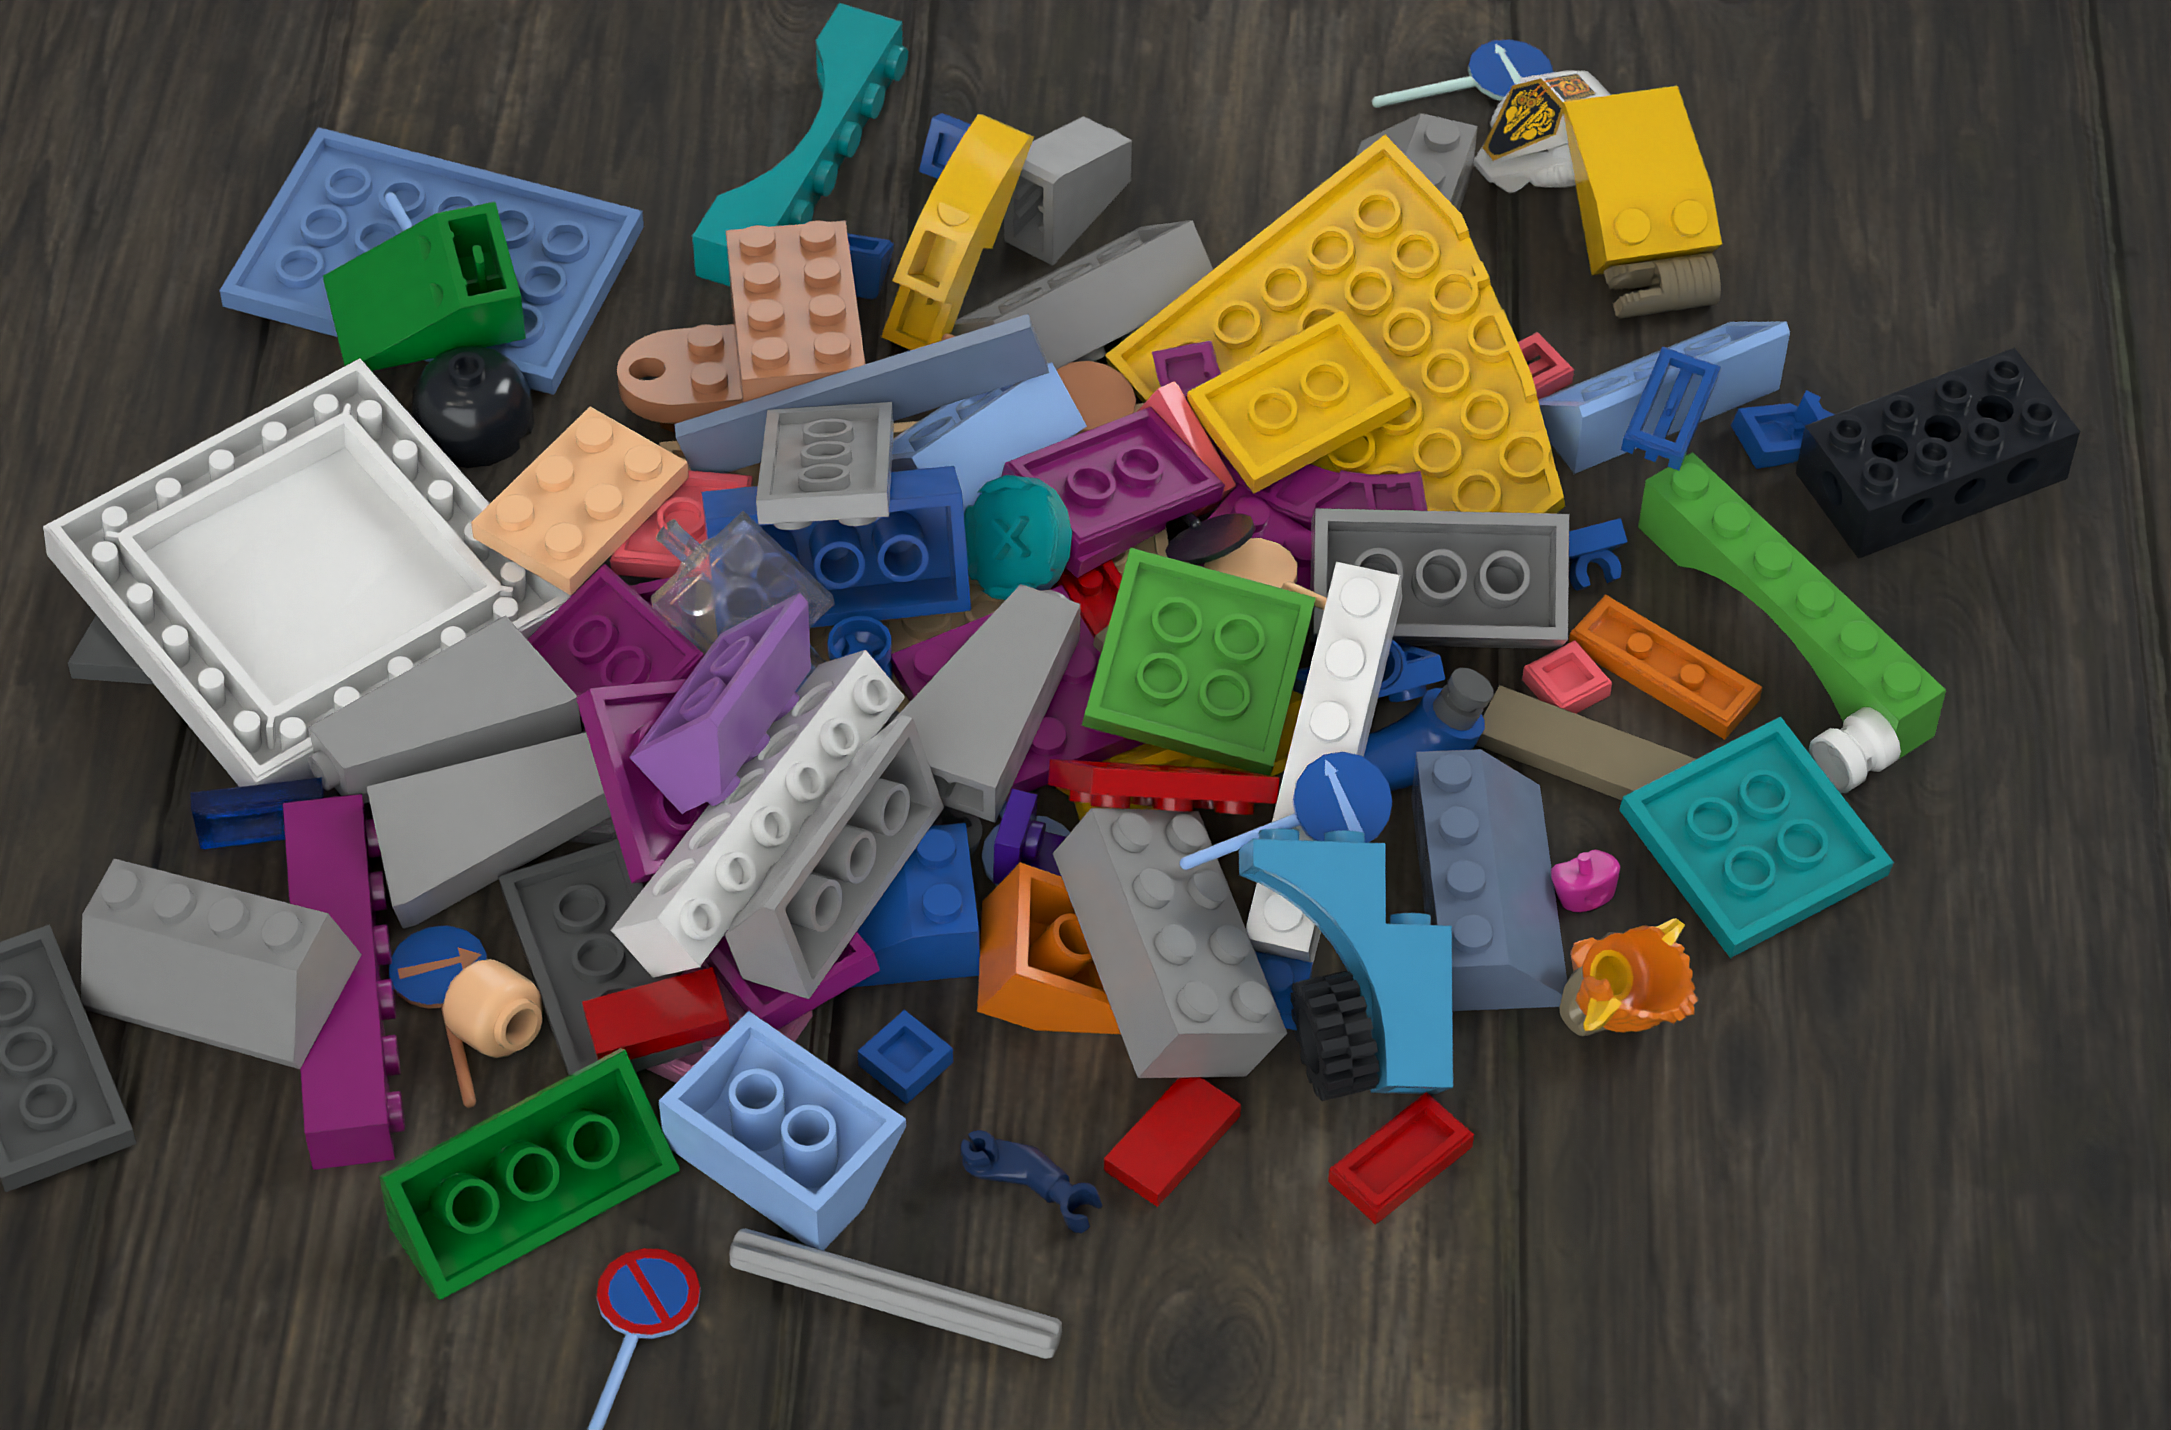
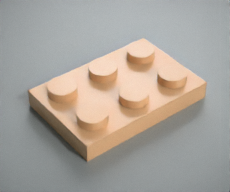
M589 407L471 522L473 538L562 591L572 595L689 478L688 463L605 414Z

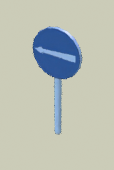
M1343 751L1322 755L1307 765L1296 781L1292 800L1294 814L1185 856L1179 862L1180 867L1188 870L1237 851L1252 839H1259V831L1264 829H1292L1301 826L1305 834L1314 841H1324V834L1331 831H1358L1365 833V843H1369L1379 836L1389 821L1392 807L1389 783L1378 766L1361 755Z

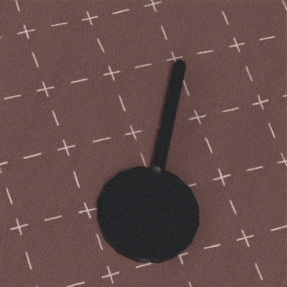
M1192 512L1179 518L1189 528L1179 533L1169 542L1165 550L1166 556L1193 565L1208 563L1226 556L1240 548L1252 537L1256 530L1252 517L1243 513L1225 514L1201 522Z

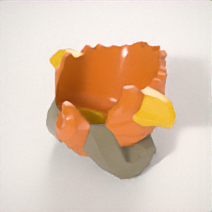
M1673 918L1656 927L1643 925L1630 929L1625 933L1608 932L1600 940L1592 937L1574 943L1570 953L1573 973L1564 986L1560 1003V1016L1570 1030L1579 1036H1588L1604 1030L1622 1033L1629 1031L1638 1032L1658 1026L1663 1021L1674 1024L1677 1020L1681 1021L1686 1018L1685 1016L1694 1015V1004L1698 1001V997L1694 993L1695 986L1691 980L1693 972L1689 968L1690 956L1683 953L1684 947L1681 944L1676 943L1685 924L1677 918Z

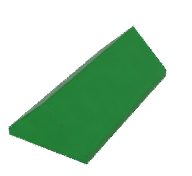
M620 1048L380 1175L379 1179L390 1229L435 1297L441 1300L680 1171L626 1050Z

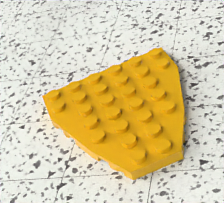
M1386 134L1105 355L1109 366L1120 372L1132 385L1134 394L1145 403L1161 387L1152 351L1212 340L1218 367L1222 374L1343 309L1411 396L1410 410L1310 464L1338 473L1341 470L1364 474H1402L1420 471L1428 511L1557 514L1565 507L1564 495L1556 471L1531 371L1506 314L1499 305L1492 289L1489 275L1471 241L1464 218L1454 205Z

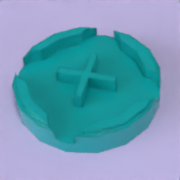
M1004 475L986 482L978 490V493L982 494L977 498L974 506L968 505L964 513L969 577L971 580H977L980 586L985 589L981 591L995 599L1006 600L1020 584L1040 591L1049 590L1060 579L1070 558L1072 529L1066 506L1056 490L1038 478Z

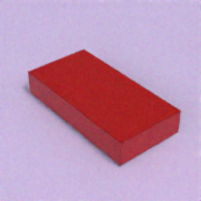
M713 967L582 1001L584 1015L597 1060L620 1048L626 1050L631 1060L724 1035L730 1030L729 1018Z
M1201 1077L1178 1078L1104 1158V1171L1158 1207L1240 1118L1241 1104Z
M1426 1092L1329 1169L1328 1182L1376 1225L1473 1147L1474 1134Z

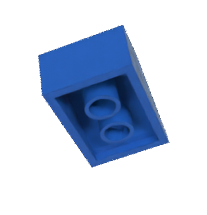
M966 823L931 826L857 930L858 934L874 952L880 970L852 987L979 976V925Z

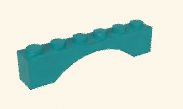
M838 4L816 39L817 78L823 96L821 107L811 129L794 151L770 171L741 187L716 197L692 235L696 276L730 287L726 230L745 229L756 225L766 227L798 225L812 221L814 207L821 196L827 197L832 192L841 163L845 157L851 158L857 151L862 129L868 119H875L879 115L884 103L885 92L892 80L899 81L904 74L908 62V49L903 47L901 21L845 4Z

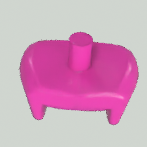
M1591 850L1588 853L1583 852L1578 855V858L1556 864L1551 869V878L1562 906L1572 912H1585L1606 904L1615 894L1620 864L1614 856L1600 850Z

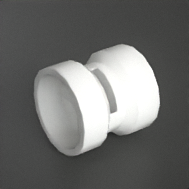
M1863 707L1844 720L1842 729L1829 728L1811 740L1809 746L1810 755L1840 793H1848L1866 780L1867 772H1880L1899 759L1901 753L1900 743L1895 730L1883 715L1870 707Z

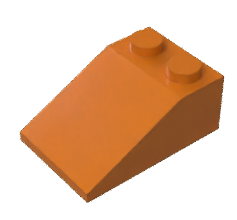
M1019 863L982 901L977 1012L1036 1031L1121 1034L1062 877Z

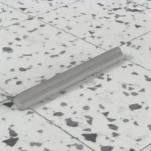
M747 1228L740 1229L731 1244L729 1256L730 1265L733 1268L1045 1359L1052 1358L1061 1339L1062 1323L1058 1318Z

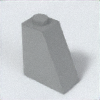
M1083 116L1033 141L1004 216V241L1053 266L1131 181L1132 140L1122 136L1112 128H1106Z

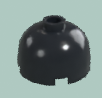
M466 346L456 347L439 354L425 366L412 392L413 418L448 457H452L453 463L459 467L490 466L511 457L520 449L519 440L526 435L528 430L531 434L535 425L532 395L527 379L512 360L495 349Z

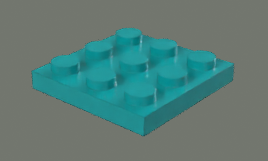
M1781 717L1623 796L1619 811L1730 958L1888 876L1894 863Z

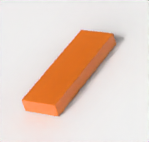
M1606 594L1570 632L1569 643L1575 640L1595 663L1724 740L1760 701L1762 686Z

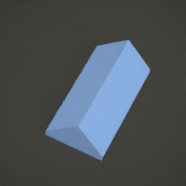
M1787 321L1728 322L1667 347L1721 366L1717 382L1700 422L1779 390L1790 336ZM1660 351L1538 400L1549 442L1574 474L1627 453L1621 450L1623 438ZM1670 365L1642 430L1643 432L1653 435L1678 377L1680 368ZM1693 373L1668 435L1681 430L1703 376Z

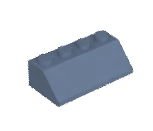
M1481 749L1416 752L1411 800L1425 914L1431 915V925L1452 926V1011L1560 1007L1564 986L1567 983L1555 889L1551 878L1552 868L1540 785Z

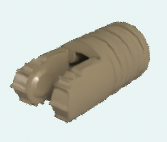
M1711 252L1611 266L1603 271L1610 289L1622 290L1624 288L1633 289L1649 286L1648 290H1641L1630 294L1626 293L1624 296H1619L1620 298L1613 303L1618 319L1716 305L1720 300V275L1717 262Z

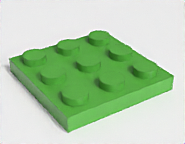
M1130 547L1082 726L1270 776L1316 598Z

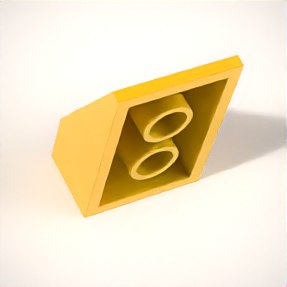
M1678 86L1570 100L1562 103L1592 275L1604 274L1603 271L1611 266L1705 252L1713 253L1722 245L1712 186Z

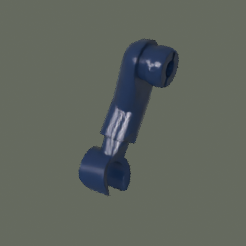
M982 1130L973 1131L968 1134L971 1142L965 1139L962 1140L960 1154L963 1158V1165L968 1173L979 1179L1027 1185L1048 1203L1055 1201L1060 1205L1064 1221L1068 1229L1074 1233H1083L1090 1227L1087 1216L1072 1214L1076 1207L1088 1204L1100 1209L1103 1206L1099 1194L1093 1185L1083 1182L1072 1185L1069 1183V1176L1044 1153L1032 1145L995 1139L990 1133Z

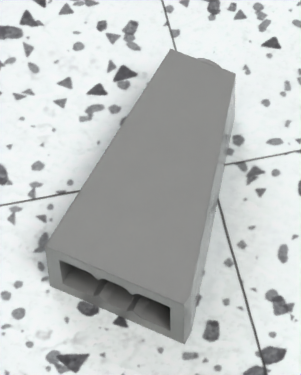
M1020 584L892 720L893 722L901 715L914 719L944 806L996 822L1080 640L1081 604L1070 601L1056 591H1040Z
M505 615L309 726L314 754L308 757V762L314 776L325 790L329 791L335 788L341 796L362 794L363 802L368 803L370 801L367 786L581 734L577 696Z
M586 732L367 786L392 907L402 928L415 926L498 880V876L520 868L611 817Z

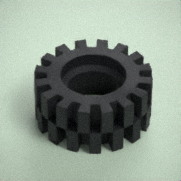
M1345 970L1295 982L1292 985L1293 992L1290 997L1294 1009H1291L1292 1020L1297 1030H1294L1296 1042L1300 1043V1058L1302 1064H1306V1075L1309 1083H1313L1315 1095L1319 1096L1321 1101L1375 1089L1379 1082L1377 1072H1379V1062L1375 1056V1053L1378 1052L1376 1040L1372 1038L1371 1029H1373L1371 1017L1368 1018L1366 1014L1367 1004L1364 996L1360 997V986L1357 980H1353V974Z

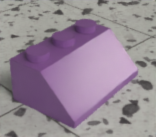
M801 593L721 633L629 758L681 813H685L705 802H708L711 806H716L730 796L740 783V778L736 775L743 764L755 758L769 743L770 736L766 733L773 722L784 717L799 701L800 696L795 691L811 670L808 601Z

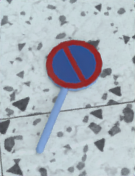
M643 1248L623 1254L611 1262L600 1276L596 1299L601 1315L613 1329L626 1335L588 1430H603L638 1339H654L673 1334L686 1325L698 1309L701 1287L695 1270L682 1257L663 1249Z

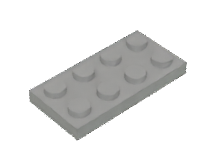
M892 402L767 410L756 496L758 525L774 524L778 529L797 530L808 527L813 521L839 520L843 525L862 526L873 523L878 517H889L894 432Z

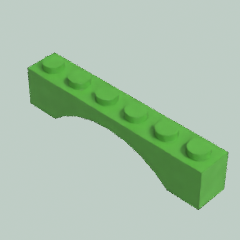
M1692 452L1685 456L1680 470L1667 467L1646 480L1638 528L1678 566L1698 569L1721 579L1743 593L1767 613L1792 640L1812 666L1830 695L1843 723L1848 716L1863 707H1870L1878 711L1895 730L1901 750L1899 759L1935 736L1946 689Z

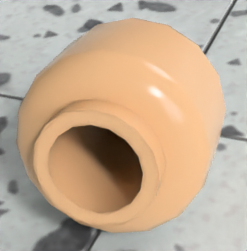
M480 960L467 966L451 981L445 994L443 1015L447 1027L457 1038L487 1056L499 1058L512 1055L527 1047L536 1038L541 1029L543 1003L539 990L532 981L506 964L496 960Z

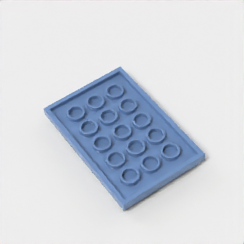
M318 127L221 287L222 306L337 337L323 282V275L403 232L385 201L387 193L391 192L396 195L413 226L435 213L495 201L521 293L526 339L485 348L495 349L512 360L527 379L530 389L554 395L644 228L642 211ZM434 358L427 359L425 361L431 362Z

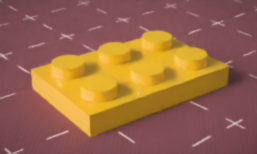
M1343 309L1187 392V401L1199 422L1254 494L1410 410L1411 397Z

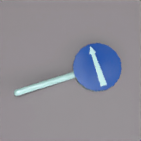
M1510 39L1494 40L1481 45L1471 55L1468 67L1470 76L1376 96L1372 100V105L1379 108L1475 86L1482 93L1493 99L1502 100L1513 85L1520 83L1519 78L1553 73L1550 60L1539 49L1525 42Z

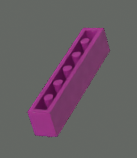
M362 794L283 803L290 904L328 913L362 954L300 1068L304 1131L313 1170L395 1160L393 1133L405 1131V1118L401 1091L390 1092L388 1076L401 1075L397 1036L396 1034L385 1036L384 1020L396 1019V1006L392 979L381 980L380 965L392 964L388 926H377L375 911L387 910V895L383 871L372 872L371 858L382 857L374 819L366 818Z

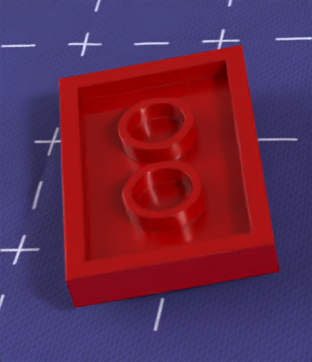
M1050 759L1048 785L1069 789V801L1091 803V806L1129 809L1130 805L1134 804L1153 806V809L1182 812H1192L1193 807L1215 809L1214 812L1254 815L1255 803H1277L1280 778L1229 768Z

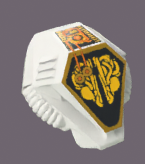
M1560 71L1519 78L1520 83L1511 87L1510 91L1502 98L1494 110L1492 120L1490 121L1492 129L1475 157L1473 165L1488 182H1494L1509 193L1517 192L1528 182H1531L1533 186L1539 187L1576 186L1562 103L1570 100L1610 95L1609 92L1588 71Z

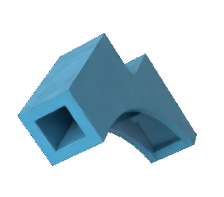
M1275 828L1260 830L1259 839H1252L1239 848V876L1267 887L1301 910L1320 929L1334 947L1347 971L1353 974V980H1357L1360 986V997L1364 996L1367 1004V1017H1371L1373 1025L1371 1034L1372 1038L1376 1040L1378 1050L1375 1056L1379 1062V1072H1377L1379 1082L1375 1089H1371V1093L1424 1094L1427 1092L1428 1094H1438L1453 1088L1452 926L1431 925V915L1423 913L1390 915V924H1386L1385 843H1365V833L1358 831H1331L1324 834V841L1299 840V831L1294 829Z

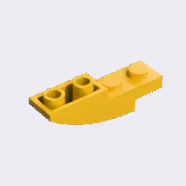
M983 114L977 115L943 169L906 245L892 280L900 284L881 335L882 338L909 350H914L942 341L941 338L944 334L952 333L983 248H993L1034 136Z

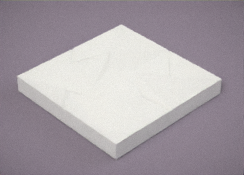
M361 359L348 364L43 526L47 556L145 674L153 681L159 691L258 810L315 777L308 762V757L314 754L309 726L505 615L522 635L528 639L572 596L473 538L471 522L490 503Z

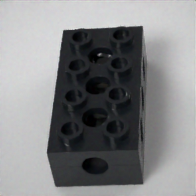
M2012 348L1805 425L1796 474L1859 559L2068 479L2080 430L2018 351Z

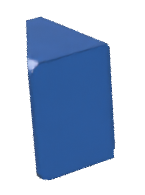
M847 233L856 297L874 299L881 291L893 253L894 243L891 240Z

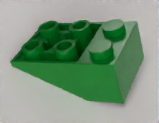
M495 201L435 213L323 275V282L344 366L361 359L371 371L432 359L456 347H490L526 339L521 293Z

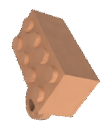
M817 220L798 225L773 227L756 225L745 229L726 230L734 324L718 326L705 324L694 328L665 330L647 335L631 344L623 352L617 365L619 394L625 406L633 413L645 419L660 423L676 424L865 365L846 221L826 222ZM643 377H658L653 380H639Z

